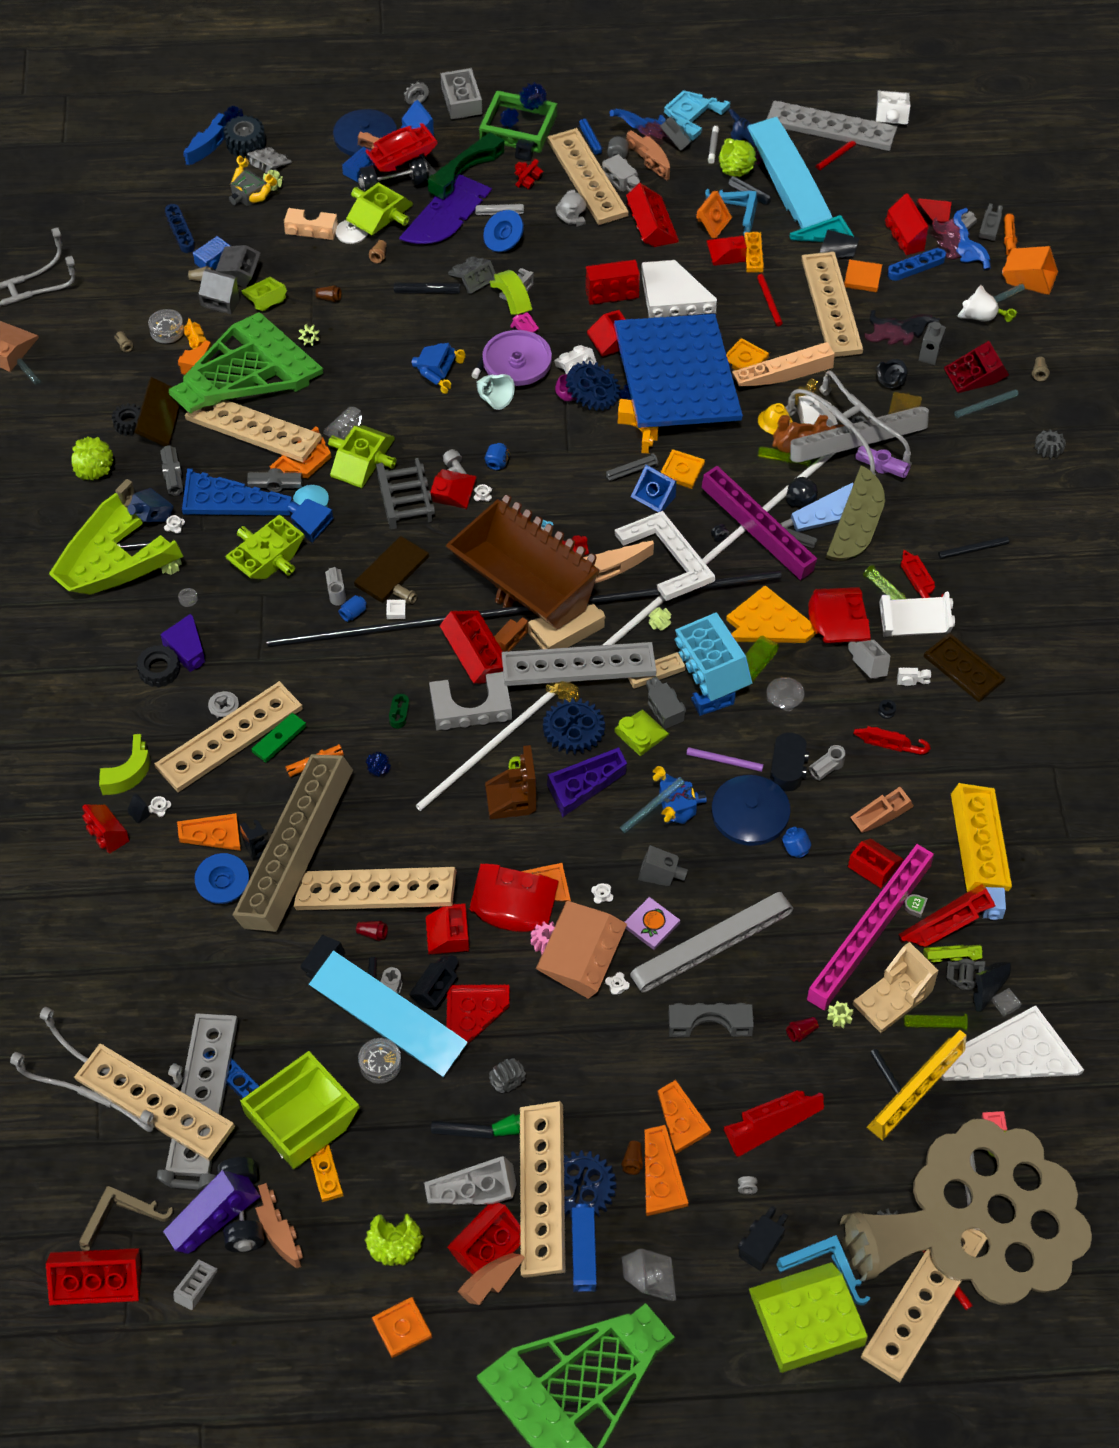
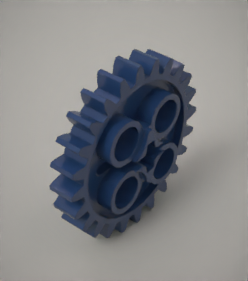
M582 361L581 364L577 362L569 370L565 379L567 381L566 386L570 387L568 392L573 393L571 397H576L577 403L581 401L582 407L588 405L589 410L594 407L595 411L599 408L604 411L605 407L609 409L611 406H614L621 391L618 390L620 388V385L617 384L618 379H613L615 374H609L610 369L604 370V365L599 367L597 362L592 365L591 361L588 364L585 361Z
M574 698L571 699V702L564 699V704L558 701L557 707L551 706V711H546V717L543 718L544 737H547V742H552L553 748L559 746V751L565 748L566 754L570 750H573L574 754L577 753V750L584 753V748L591 750V744L597 746V741H601L602 735H604L605 722L604 716L600 715L601 710H595V704L589 706L588 700L582 703V698L578 702H575Z
M580 1150L579 1156H576L574 1151H572V1158L564 1155V1192L566 1190L574 1191L571 1196H564L565 1217L570 1213L572 1220V1208H576L577 1204H589V1207H594V1213L599 1217L600 1209L607 1211L605 1203L612 1204V1199L609 1196H616L615 1191L612 1190L617 1188L616 1182H613L616 1179L615 1174H610L613 1171L612 1166H607L606 1159L600 1162L599 1154L593 1158L591 1151L588 1152L587 1156H584L583 1150ZM585 1168H588V1170H587V1172H586V1174H585V1176H584V1183H585V1185H582L581 1190H580V1199H579V1202H578V1203H575V1201H576V1199H577V1197H578V1195H579L578 1186H581L582 1181H583V1172H584V1169H585ZM571 1170H579L576 1176L569 1175ZM592 1175L600 1176L597 1181L589 1180ZM587 1195L594 1196V1199L592 1201H584V1198Z

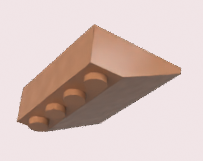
M0 321V368L11 372L39 336Z
M566 901L536 969L589 999L598 992L627 924L611 914Z

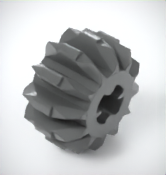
M1051 429L1048 432L1043 430L1036 437L1035 449H1037V454H1043V458L1046 456L1050 459L1052 457L1058 458L1064 452L1066 442L1063 439V434H1058L1057 431L1052 432Z
M515 1058L506 1059L504 1062H499V1065L493 1067V1070L489 1073V1079L496 1091L504 1093L505 1091L510 1092V1090L516 1089L517 1086L521 1085L522 1081L526 1079V1073L522 1064L516 1061Z

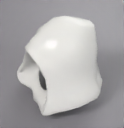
M980 285L976 292L963 302V309L958 314V317L960 319L990 321L997 315L999 306L995 298L988 294L984 287Z

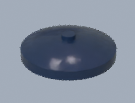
M372 109L356 110L345 114L336 122L333 129L334 142L342 152L353 156L363 147L357 145L360 132L370 133L374 137L382 138L396 131L397 127L394 120L381 111Z
M756 775L738 776L726 781L716 791L712 801V819L717 829L729 840L742 845H762L775 840L784 832L790 818V803L782 788L773 781Z

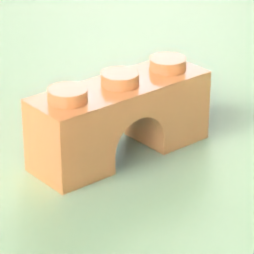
M288 208L284 220L285 234L334 240L338 226L337 214L320 212L317 219L307 220L305 218V210Z

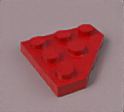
M451 985L447 991V1028L469 1044L509 1008V985Z

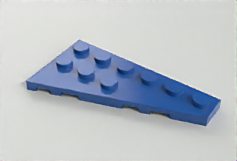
M187 468L182 513L291 515V512L288 511V506L292 499L290 496L280 493L261 491L258 487H246L243 483L229 479L213 478L207 473H195L192 469Z

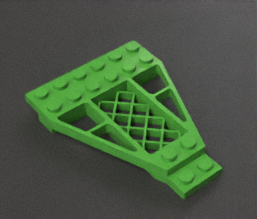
M258 312L231 325L183 376V382L169 389V394L189 413H192L203 407L215 405L225 399L293 389L296 392L309 386L310 379L323 374V368L265 316ZM231 336H234L243 346L230 350L224 343ZM218 350L224 353V355L209 361ZM245 366H250V367H255V368H254V369H252V368H245ZM219 371L228 372V374L219 373ZM231 373H239L241 375H232ZM275 375L283 380L282 382L270 384L264 381ZM217 379L227 380V382H220Z
M645 1303L631 1315H622L512 1348L477 1376V1380L531 1448H593L575 1425L598 1407L611 1421L608 1430L597 1447L604 1448L647 1369L652 1364L656 1355L673 1342L675 1337ZM599 1331L568 1356L564 1355L555 1345L562 1341ZM601 1342L600 1351H591L593 1347ZM603 1342L617 1343L616 1353L602 1352ZM619 1344L624 1348V1350L628 1354L618 1353ZM550 1346L561 1362L542 1377L537 1378L519 1357V1354ZM586 1355L599 1357L598 1367L585 1366ZM583 1356V1364H582V1365H574V1364H573L574 1362H576L579 1358H581V1357ZM602 1357L615 1358L614 1369L602 1368ZM618 1359L631 1360L630 1370L617 1369ZM566 1370L565 1379L555 1378ZM568 1370L582 1371L581 1381L567 1380ZM584 1371L598 1372L597 1383L583 1381ZM600 1373L614 1374L613 1384L599 1383ZM616 1374L623 1375L616 1381ZM636 1377L616 1415H613L604 1402ZM551 1383L563 1384V1395L550 1394ZM567 1385L580 1386L579 1397L566 1396ZM583 1387L596 1388L595 1398L582 1397ZM599 1388L606 1389L598 1395ZM555 1400H562V1408ZM565 1401L578 1402L577 1413L565 1412ZM581 1402L588 1403L581 1409Z

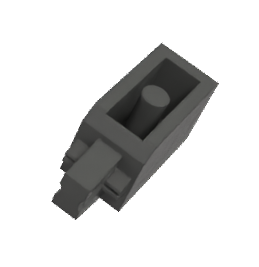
M657 677L647 680L646 686L649 691L648 706L661 726L667 729L683 722L686 708L677 699L675 690L670 688L667 682L662 684Z

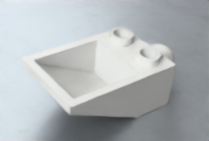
M878 91L876 122L908 124L910 110L909 93Z

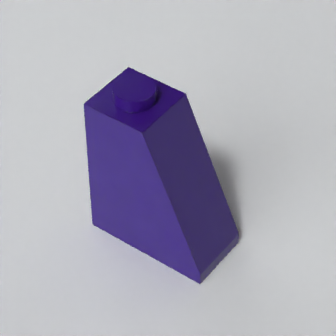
M191 614L160 634L163 646H168L171 650L173 649L178 656L179 662L189 672L199 668L205 662L202 646Z

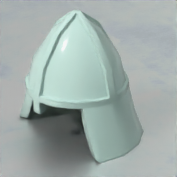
M487 375L476 382L480 397L494 409H503L511 402L515 392V384L509 375Z

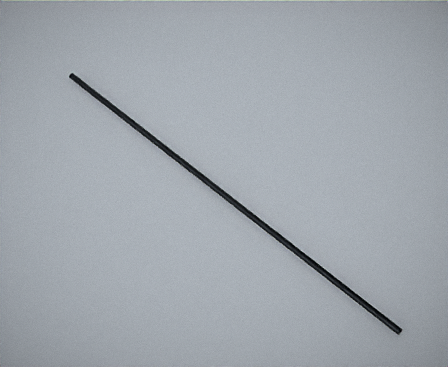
M781 571L717 579L697 589L780 579L782 575ZM656 587L590 596L588 604L660 595V592ZM523 605L479 611L482 618L532 612ZM447 615L267 639V646L441 624Z

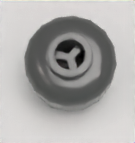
M623 137L612 138L608 144V156L611 158L619 154L625 159L629 150L628 141Z

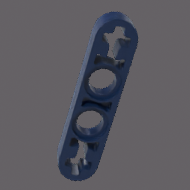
M176 204L167 205L165 207L166 218L180 250L184 253L192 252L195 249L194 239L179 206ZM177 221H180V222H181L180 224H177V225L173 224L174 222H177ZM181 232L186 233L185 235H178Z

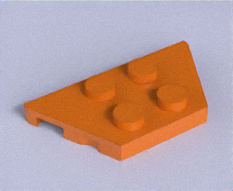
M316 426L311 430L319 433V429ZM322 437L321 441L304 462L282 455L270 466V469L277 468L284 473H302L303 478L308 479L331 458V452Z

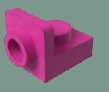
M528 312L523 315H516L510 325L511 328L516 327L517 330L533 333L539 329Z

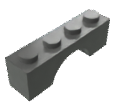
M676 1003L669 1005V1037H690L693 1029L704 1022H716L723 1025L729 1031L731 1037L752 1036L753 1034L752 1004L737 1003L735 1005H726L725 1003H717L715 1005H705L703 1003H696L694 1005H684Z

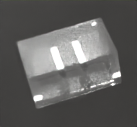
M348 407L324 429V434L330 438L334 435L345 439L354 426H359L362 423L361 410L355 407Z

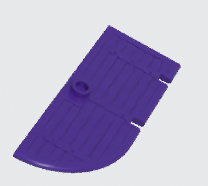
M459 175L455 181L453 193L445 199L435 196L399 239L415 244H430L447 239L464 223L460 219L467 220L476 209V206L480 205L483 200L479 197L486 198L492 191V188Z

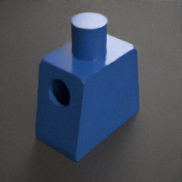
M305 499L301 505L292 501L288 506V511L293 513L291 515L292 524L304 533V536L311 543L315 541L334 519L330 508L310 499Z

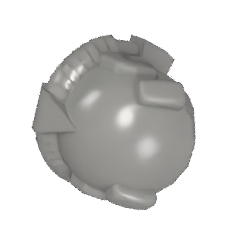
M575 190L567 191V194L564 195L556 206V214L568 224L581 226L585 224V219L582 216L579 217V214L585 210L586 202L579 193H575Z

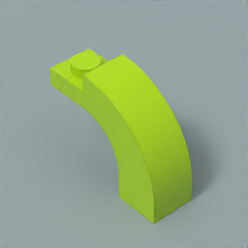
M507 270L494 274L495 280L490 281L491 288H500L503 291L511 314H521L532 310L526 288L515 272Z
M133 734L132 755L126 763L114 768H100L99 786L102 795H113L128 791L139 784L146 776L151 759L146 741L142 740L141 734Z

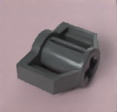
M970 959L949 961L947 980L960 989L971 990L977 986L976 980L973 981L974 970L984 971L986 963L985 961H973ZM955 969H959L958 981L954 980Z

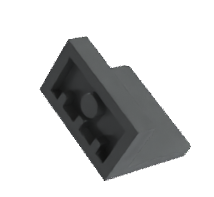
M475 256L466 259V262L453 266V269L448 272L451 276L462 278L467 293L470 294L486 286L490 281L495 280L494 274H496L491 260L475 258Z

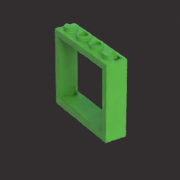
M496 91L479 127L480 139L486 133L491 132L504 139L505 146L516 148V143L519 139L534 141L533 152L541 153L557 117V103ZM499 106L547 115L538 136L490 126Z

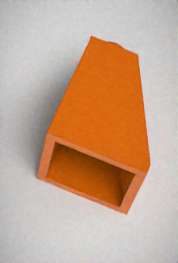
M1050 246L1013 248L1009 256H1007L1005 267L1002 269V275L1005 277L1007 284L1043 294H1050L1058 274Z

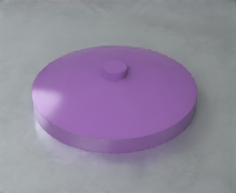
M525 330L502 332L490 339L483 350V365L489 375H509L513 379L515 386L531 384L541 379L550 369L552 361L551 349L548 343L541 336Z

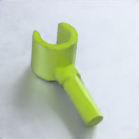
M999 309L998 313L1005 316L1004 319L1007 322L1012 321L1017 314L1014 309H1008V311Z

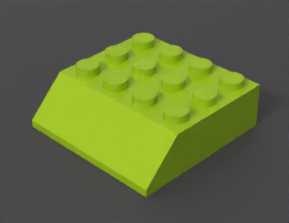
M309 1051L240 1100L245 1115L293 1169L345 1132L359 1109V1104Z
M832 1262L749 1288L780 1373L865 1346L868 1336L843 1275Z

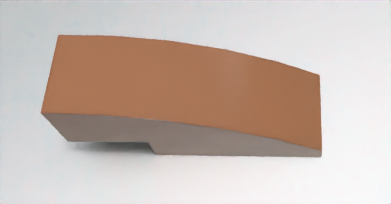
M898 787L887 796L881 795L852 815L851 819L863 833L893 820L914 806L902 788Z
M510 1253L488 1263L473 1274L458 1290V1293L469 1303L480 1305L489 1291L500 1292L525 1257L521 1254Z

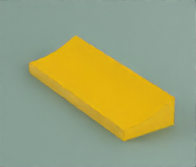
M958 783L951 793L967 892L981 884L985 887L1004 888L1005 891H1009L1012 888L995 788Z
M959 1030L953 1038H948L866 1128L883 1141L965 1052L966 1034Z

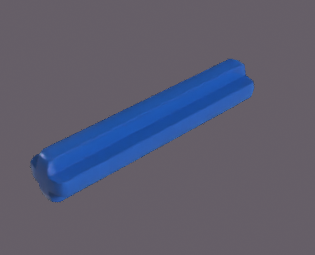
M587 119L580 120L579 126L594 154H601L602 147Z

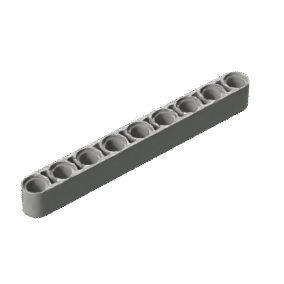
M915 407L877 417V419L900 435H904L928 427L929 409L926 407ZM872 419L854 423L855 428L862 434L868 444L895 437ZM843 426L792 440L790 459L794 462H803L863 446V444L852 430Z
M777 892L638 966L631 972L630 977L642 993L647 992L787 917L793 911V907L782 892Z

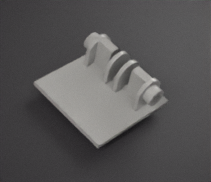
M269 147L247 154L251 156L249 159L251 165L265 173H268L269 170L277 171L278 166L292 163L285 155L278 154Z

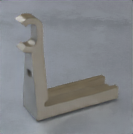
M107 1186L79 1241L81 1250L90 1251L114 1202H117L116 1206L162 1222L171 1219L173 1209L171 1207L168 1209L167 1214H160L154 1211L157 1207L155 1201L149 1205Z

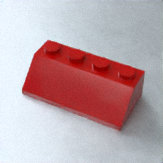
M639 183L626 197L628 205L633 212L632 216L636 220V226L641 233L642 241L654 247L677 243L679 239L662 196Z
M450 611L440 624V628L473 683H486V674L503 672V651L479 611Z
M139 1248L51 1252L47 1259L46 1273L49 1305L139 1301L141 1274Z

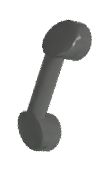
M157 1171V1179L170 1188L203 1190L216 1177L214 1174L202 1173L200 1174L199 1181L174 1179L175 1173L173 1171Z

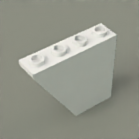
M677 261L642 263L641 276L649 318L716 313L717 299Z

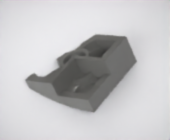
M670 116L660 125L680 150L692 141L683 128L676 123L673 116Z

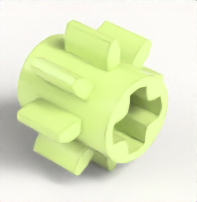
M269 170L267 174H271L277 180V184L270 187L272 191H275L278 187H282L283 177L280 176L278 171Z
M305 324V330H299L302 333L299 339L305 341L304 345L310 342L313 346V340L318 341L320 339L316 336L320 331L314 329L315 325L308 327ZM307 332L313 334V336L311 337V339H310L309 336L306 337V333H307Z
M179 558L160 567L162 568V573L172 575L179 571V566L182 565L181 559Z
M658 607L649 614L651 618L649 619V624L653 629L659 628L663 630L671 623L669 620L671 613L667 608L662 610Z
M836 1001L834 1007L829 1006L827 1020H832L833 1027L841 1026L844 1028L846 1022L851 1024L853 1009L848 1008L847 1002L844 1004Z

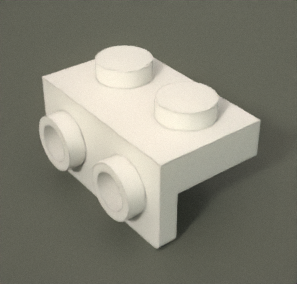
M583 345L574 347L573 351L563 353L559 356L560 358L554 360L556 367L565 369L566 374L577 362L581 364L582 361H585L588 364L591 361L592 365L596 363L593 350Z

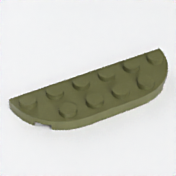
M860 466L827 551L825 557L827 559L845 561L859 556L868 547L884 507L885 494L879 479L863 466Z

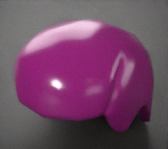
M567 374L561 375L556 382V394L564 401L577 400L576 397H571L573 393L568 392L570 387L566 386L567 381L565 380Z

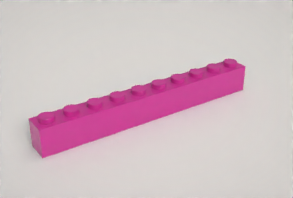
M918 844L915 845L811 985L807 997L809 1002L825 1011L898 912L905 899L912 893L931 867L934 856L932 852Z

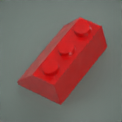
M907 193L888 210L885 223L892 231L893 237L898 241L900 249H903L906 255L925 250L929 226Z
M501 1203L488 1204L447 1248L456 1260L473 1275L488 1263L513 1253L521 1245V1226L506 1205Z

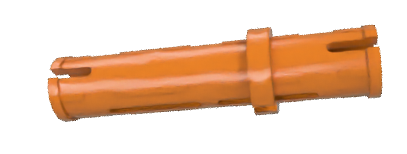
M1007 214L1004 217V244L1006 245V254L1008 256L1011 249L1016 248L1017 244L1014 215Z
M340 744L325 751L322 749L316 755L344 756L342 750L334 753L341 749ZM309 757L285 766L286 770L290 771L288 772L290 778L303 772Z

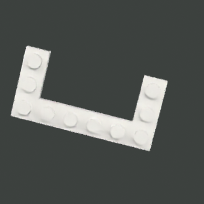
M663 511L615 529V536L623 546L656 533L687 572L657 584V590L666 601L715 581V575Z

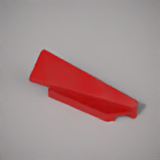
M981 884L901 932L899 936L902 941H909L926 947L979 918L977 913L996 905L986 887Z
M794 1091L742 1112V1122L724 1127L735 1155L739 1157L823 1110V1094L818 1093L814 1096H805L804 1091Z

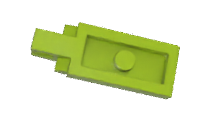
M954 945L923 949L924 957L930 959V962H941L942 958L958 961L962 960V957H969L972 960L983 957L981 945Z

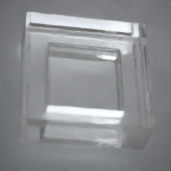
M1010 988L992 997L991 1000L1003 1016L1021 1007V1002Z

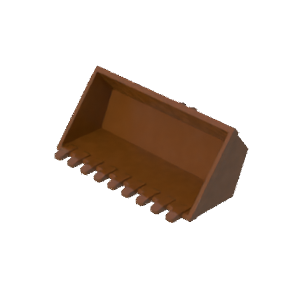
M504 495L502 501L497 499L447 543L446 547L461 561L498 588L495 598L496 603H504L503 608L513 607L514 601L517 600L552 627L559 629L585 612L596 577L600 569L594 566L597 556L592 553L585 560L584 554L586 549L583 546H579L575 553L573 551L575 544L573 539L570 538L566 541L565 545L562 544L563 532L558 531L552 537L553 525L546 524L544 530H542L543 519L540 516H537L532 523L530 521L532 511L526 509L523 515H521L522 504L515 502L511 508L509 507L511 496Z

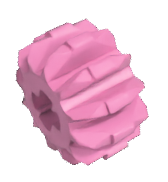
M545 921L542 923V926L536 924L535 930H532L531 945L534 946L535 952L541 951V954L543 953L549 940L547 938H550L554 929L553 921L550 925H547Z

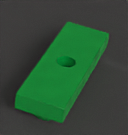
M291 713L252 748V753L266 763L306 727V722L294 713Z

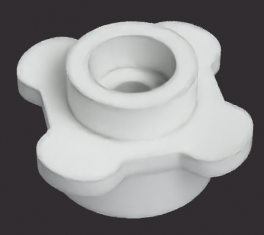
M484 484L475 487V501H490L492 499L490 496L492 492L491 487Z
M170 516L166 520L167 525L164 526V529L167 532L180 533L185 521L178 516Z
M157 796L152 799L151 805L148 806L149 812H154L159 817H163L165 811L171 807V802L166 801L164 797Z
M601 883L592 887L591 892L594 894V902L596 904L613 900V895L610 893L611 886Z
M621 972L616 973L613 977H607L605 980L606 985H609V989L614 995L621 994L624 990L629 989V982L625 981L624 974Z

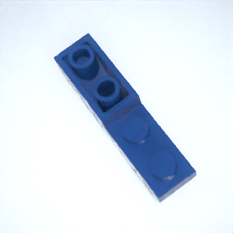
M218 113L204 133L198 132L193 137L190 145L184 150L186 165H191L205 158L225 139L224 128L226 126L224 114Z

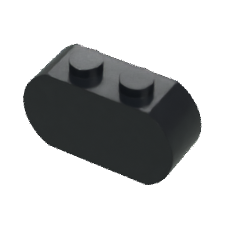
M783 733L776 738L770 780L786 792L796 790L801 786L802 778L806 779L807 767H804V762H808L809 751H806L807 742L796 733Z

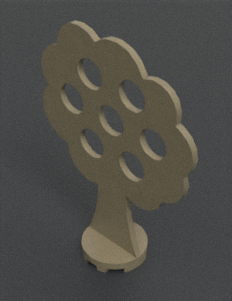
M972 1119L964 1123L956 1134H945L937 1138L929 1147L926 1166L918 1172L913 1186L915 1199L923 1209L922 1211L895 1215H871L854 1212L843 1215L840 1221V1225L845 1224L846 1233L845 1238L842 1240L843 1250L849 1249L852 1258L849 1261V1266L851 1270L857 1269L862 1276L860 1281L876 1278L880 1273L898 1261L917 1252L930 1249L932 1261L943 1275L956 1281L971 1280L976 1291L987 1301L998 1305L1014 1304L1024 1299L1030 1290L1042 1293L1056 1291L1067 1282L1072 1273V1262L1081 1258L1087 1252L1092 1239L1089 1223L1084 1215L1075 1209L1078 1193L1075 1181L1068 1171L1057 1163L1044 1160L1043 1146L1033 1133L1018 1128L1004 1132L994 1122L985 1119ZM977 1149L991 1152L996 1158L998 1165L995 1174L982 1176L976 1173L970 1163L972 1152ZM1026 1163L1032 1165L1038 1171L1040 1185L1037 1189L1026 1191L1016 1184L1013 1178V1171L1017 1165ZM959 1181L969 1188L972 1198L968 1207L958 1209L947 1203L944 1197V1188L947 1183ZM1003 1196L1010 1200L1015 1209L1014 1219L1005 1224L992 1219L987 1208L990 1198ZM1045 1211L1056 1219L1058 1233L1054 1238L1043 1239L1034 1233L1031 1227V1218L1034 1213ZM976 1229L986 1236L989 1243L986 1255L973 1257L964 1251L961 1245V1236L964 1231ZM1020 1244L1030 1251L1033 1259L1030 1270L1017 1272L1008 1266L1005 1259V1251L1009 1245Z

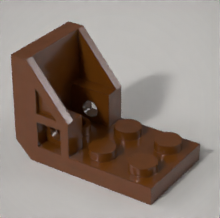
M531 745L523 746V754H520V768L508 769L485 782L489 819L525 816L536 811V777Z

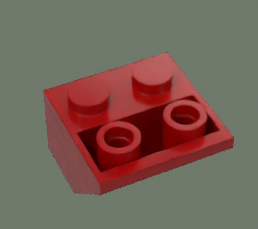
M620 310L604 314L587 331L601 356L620 351L614 328L615 320H626Z
M85 804L82 806L84 811L82 817L87 824L85 827L91 836L95 835L97 837L96 842L101 849L105 848L110 854L129 842L127 831L106 805Z
M870 838L861 841L852 852L848 868L882 888L904 859Z
M465 904L443 906L426 916L428 954L469 951Z

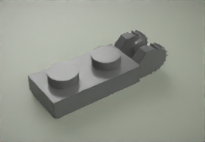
M989 204L980 229V238L995 241L1003 206H999L997 212H993V204Z

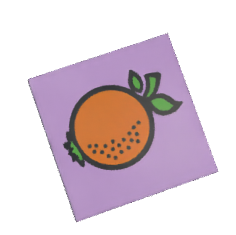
M649 897L625 921L627 924L625 929L655 950L680 924V919Z

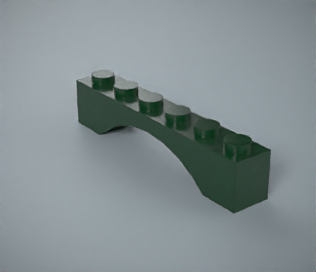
M491 132L481 137L480 140L428 178V192L441 199H445L453 193L455 181L464 170L478 163L494 161L504 154L505 140Z

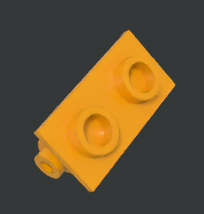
M188 318L187 324L184 326V334L187 336L190 347L195 349L204 340H207L203 336L204 333L200 324L192 323L191 319Z

